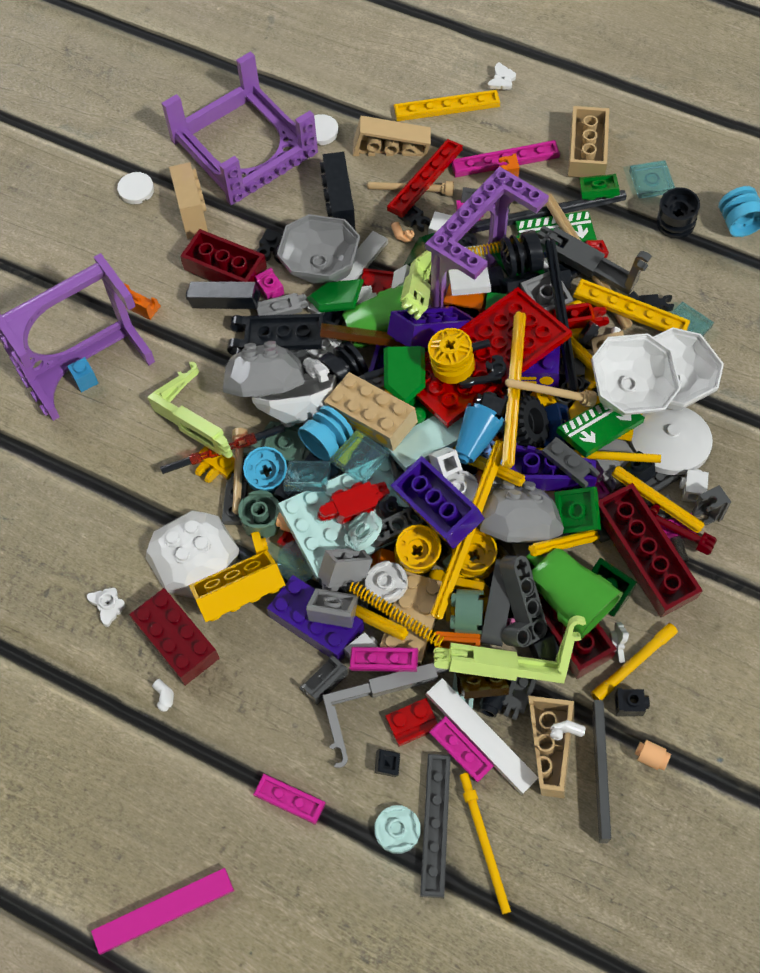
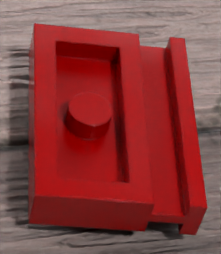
M364 268L361 278L364 281L362 286L371 285L372 292L378 295L380 291L391 288L394 272Z
M427 698L385 715L398 747L430 734L429 732L438 724Z

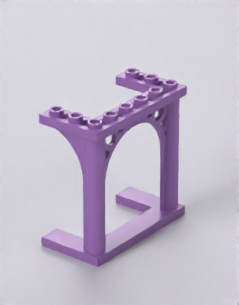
M251 51L236 60L241 86L185 118L181 98L177 94L162 102L171 141L175 145L179 143L225 192L227 202L230 205L241 201L244 197L256 192L257 189L269 184L275 178L285 174L293 167L300 165L303 161L318 153L314 114L308 111L296 118L295 122L292 121L260 89L255 55ZM250 101L278 131L280 136L279 147L268 161L252 168L240 169V163L236 156L220 163L193 134ZM285 147H293L288 151L283 150Z
M499 167L425 243V249L431 252V304L428 308L446 306L444 305V299L448 286L446 287L448 270L458 269L475 280L486 267H493L498 263L489 253L488 245V255H486L484 247L485 260L457 243L487 211L491 213L488 244H493L494 242H500L502 237H506L508 212L511 202L516 201L537 214L548 202L549 195Z
M101 253L94 256L95 264L8 312L0 314V341L4 345L3 347L25 387H31L33 391L30 394L35 402H41L42 405L39 407L45 416L49 414L53 421L60 417L54 404L55 389L62 376L69 370L68 365L84 357L88 359L126 336L148 366L155 362L152 351L133 327L126 308L130 310L136 307L132 294ZM102 279L117 317V322L68 350L57 354H38L29 348V331L41 314L55 304ZM42 360L38 367L33 368L36 362Z

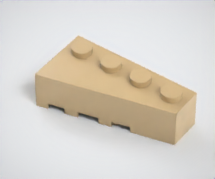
M190 162L170 166L169 169L187 239L193 238L199 229L208 232L204 212L207 209L196 168L192 169Z

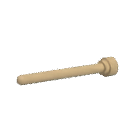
M446 181L442 185L432 184L427 192H442L445 196H453L454 181ZM368 182L367 188L375 190H402L407 183Z
M510 378L505 380L507 387L577 400L586 407H593L597 401V393L591 390H585L580 393Z
M235 428L232 431V440L236 444L232 512L234 514H238V506L241 501L244 445L248 441V431L245 428Z

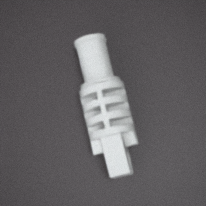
M310 357L304 359L303 367L311 378L321 383L329 380L327 376L329 369L323 363Z

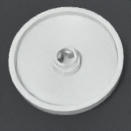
M666 408L663 412L643 413L642 416L645 417L644 422L633 429V437L629 441L633 453L640 451L644 454H660L661 463H655V470L658 473L683 475L686 474L688 469H698L706 462L712 449L713 439L709 426L701 416L688 408L682 410Z

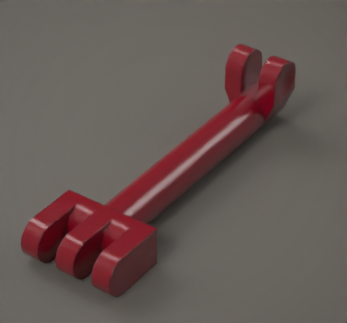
M658 504L652 505L650 510L662 527L698 544L696 550L706 555L711 554L717 542L714 536L704 532L701 537L657 515L660 506Z

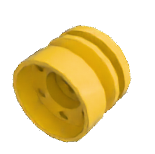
M446 328L432 336L428 343V353L435 377L447 384H457L470 377L475 369V359L469 335L457 328Z
M421 524L411 525L405 528L398 536L394 549L395 562L400 564L407 572L424 575L433 569L439 559L441 540L430 527ZM413 549L416 551L421 550L420 556L417 554L412 555Z
M476 528L459 573L465 579L479 578L484 580L494 571L497 559V544L492 536L480 532ZM474 556H478V558L474 559V561L470 560V557L473 558Z

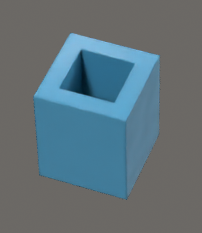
M85 357L67 366L81 392L99 384Z

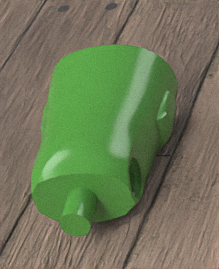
M403 285L380 291L377 296L356 305L355 309L345 310L342 313L345 326L387 332L391 311L404 310L401 307L402 302L400 301ZM352 341L353 345L356 348H364L373 345L368 343Z
M555 548L546 557L542 555L534 557L530 553L526 557L535 566L532 570V575L537 592L557 613L559 622L567 628L571 617L582 616L585 618V625L578 624L573 629V632L580 633L581 639L614 608L623 595L612 583L579 564L562 549Z

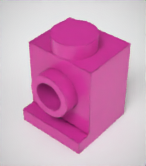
M272 268L255 276L259 291L266 300L284 295L283 285L274 274Z

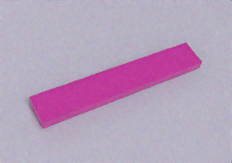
M553 140L454 159L451 166L456 178L497 170L499 166L508 164L507 162L499 163V158L512 156L515 153L518 164L524 165L559 158L560 152L556 141Z
M223 868L92 930L91 933L98 953L102 955L234 892L226 869Z

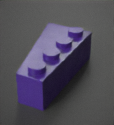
M516 443L515 464L510 469L525 475V481L535 483V487L543 491H566L583 488L544 457L542 450L529 445L527 447L520 446ZM583 458L596 468V460ZM590 473L584 477L588 482L587 487H595L597 477L592 476Z

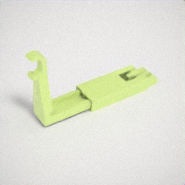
M428 250L411 263L409 275L404 280L400 300L402 302L401 307L404 310L407 308V312L410 315L414 314L413 318L416 320L428 309L431 285L428 281L431 271V252Z
M189 362L191 370L187 373L178 372V377L151 393L147 398L153 410L178 425L181 432L217 454L230 458L233 456V453L221 428L184 406L177 407L170 403L184 386L199 373L196 363Z
M573 616L569 619L556 661L517 656V652L451 643L449 649L434 648V666L436 668L448 669L450 672L516 681L517 677L564 683L574 642L582 640L579 632H573L574 626L578 624L583 626L586 624V620L582 616Z

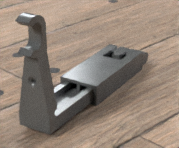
M542 226L537 233L544 252H546L545 241L547 239H554L558 243V246L556 245L558 260L590 278L594 275L627 295L630 294L638 282L641 271H645L649 266L645 262H649L652 257L648 252L640 251L629 272L604 258V253L557 227L551 230L546 226Z

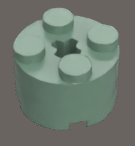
M257 490L249 493V496L242 499L238 506V514L245 533L251 536V533L259 532L261 538L277 535L280 527L276 526V520L280 512L277 507L279 501L268 491Z
M457 589L456 593H452L451 606L455 607V615H451L450 629H455V633L482 635V630H478V625H483L484 600H479V595H484V590Z

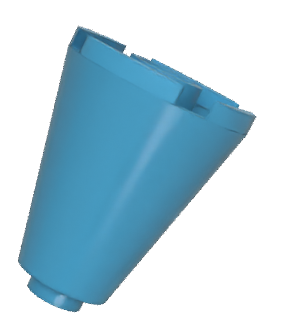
M471 403L467 405L455 448L461 463H473L503 429L505 420L502 417L500 420L495 417L497 412L477 403L474 406H471Z

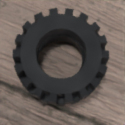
M534 396L521 397L519 400L516 443L524 447L528 445L536 448L541 447L548 438L549 420L547 412L538 398L536 399ZM505 408L504 416L502 417V418H504V420H505V417H506V408ZM504 425L503 429L500 431V432L502 433V438H503V440H504V429H505V425Z

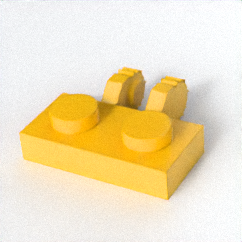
M206 446L197 454V458L202 462L195 470L196 475L202 476L209 467L212 468L205 476L207 483L212 482L219 474L227 480L231 478V474L234 473V457L226 458Z

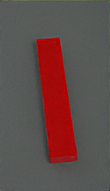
M447 139L387 205V211L403 218L463 150V145Z

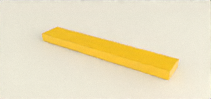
M497 90L394 104L396 121L398 122L500 107V100Z
M582 278L573 296L592 305L603 306L610 312L662 332L672 327L687 330L690 323L688 319Z

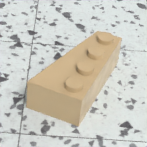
M360 116L353 140V156H359V153H368V156H375V153H386V156H393L397 153H402L403 156H426L431 144V127Z
M528 696L541 795L564 799L572 734L563 733L561 740H554L550 737V728L553 724L566 720L573 722L574 701Z

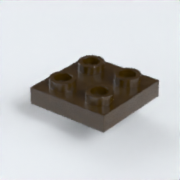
M455 672L458 694L460 697L463 696L464 699L509 695V686L506 679Z

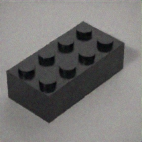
M343 151L322 154L323 162H320L322 186L325 188L323 189L324 199L326 202H329L325 203L328 217L345 219L356 231L354 206L345 153Z

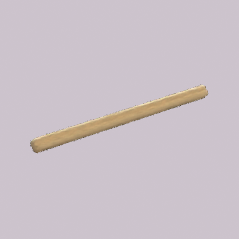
M549 193V199L545 205L560 229L581 240L554 196ZM594 275L591 277L595 284L612 290L608 283ZM613 313L622 329L626 330L632 326L633 322L631 319Z

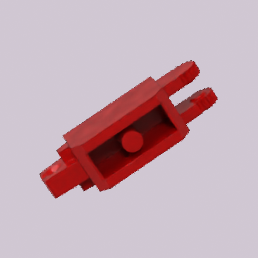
M590 303L566 306L569 329L583 328L589 320L599 327L609 324V318L603 316L607 313L606 308L603 306L592 308ZM554 309L552 315L556 318V311Z
M370 481L364 484L358 482L352 485L351 489L346 491L341 489L334 492L329 502L319 508L317 519L326 522L335 518L340 524L348 523L363 512L370 513L374 511L378 501L387 497L390 491L385 482L372 485Z

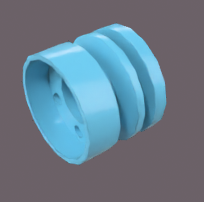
M751 186L739 187L722 197L718 207L731 235L744 237L760 229V198L755 188Z
M324 405L313 415V420H308L298 430V436L306 448L323 461H329L339 451V447H343L354 436L347 420L334 408Z
M259 447L251 451L245 458L243 465L244 476L254 491L263 490L274 494L286 476L288 477L286 460L282 453L275 448ZM267 468V470L270 471V476L266 477V475L263 474V469Z

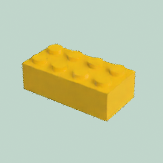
M265 550L189 585V588L205 622L218 620L227 612H235L249 602L254 603L268 593H276L281 587L286 585L277 563L268 550Z

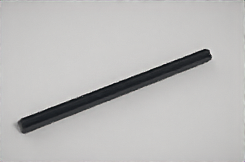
M620 190V195L613 198L577 199L558 204L565 214L625 201L627 195L625 190ZM547 206L542 207L537 214L531 210L508 214L507 226L516 224V221L552 216ZM490 218L477 221L468 233L472 234L489 230Z
M547 239L545 247L556 318L569 328L556 243L554 239ZM571 338L561 344L567 388L570 391L579 392Z

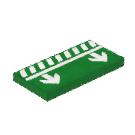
M589 211L565 214L582 242L597 240ZM553 216L516 221L515 224L518 235L530 230L538 233L542 226H546L551 230H554L555 227L560 229Z
M600 402L557 427L556 433L586 458L642 424L645 417L641 414L620 415Z

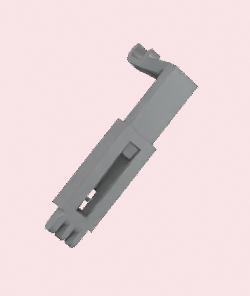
M434 663L417 667V672H396L369 679L367 684L323 695L334 743L329 748L332 750L339 748L343 756V761L336 763L334 767H344L347 764L348 757L336 709L332 705L372 695V698L431 683L437 681L438 674L445 673L448 669L436 668Z

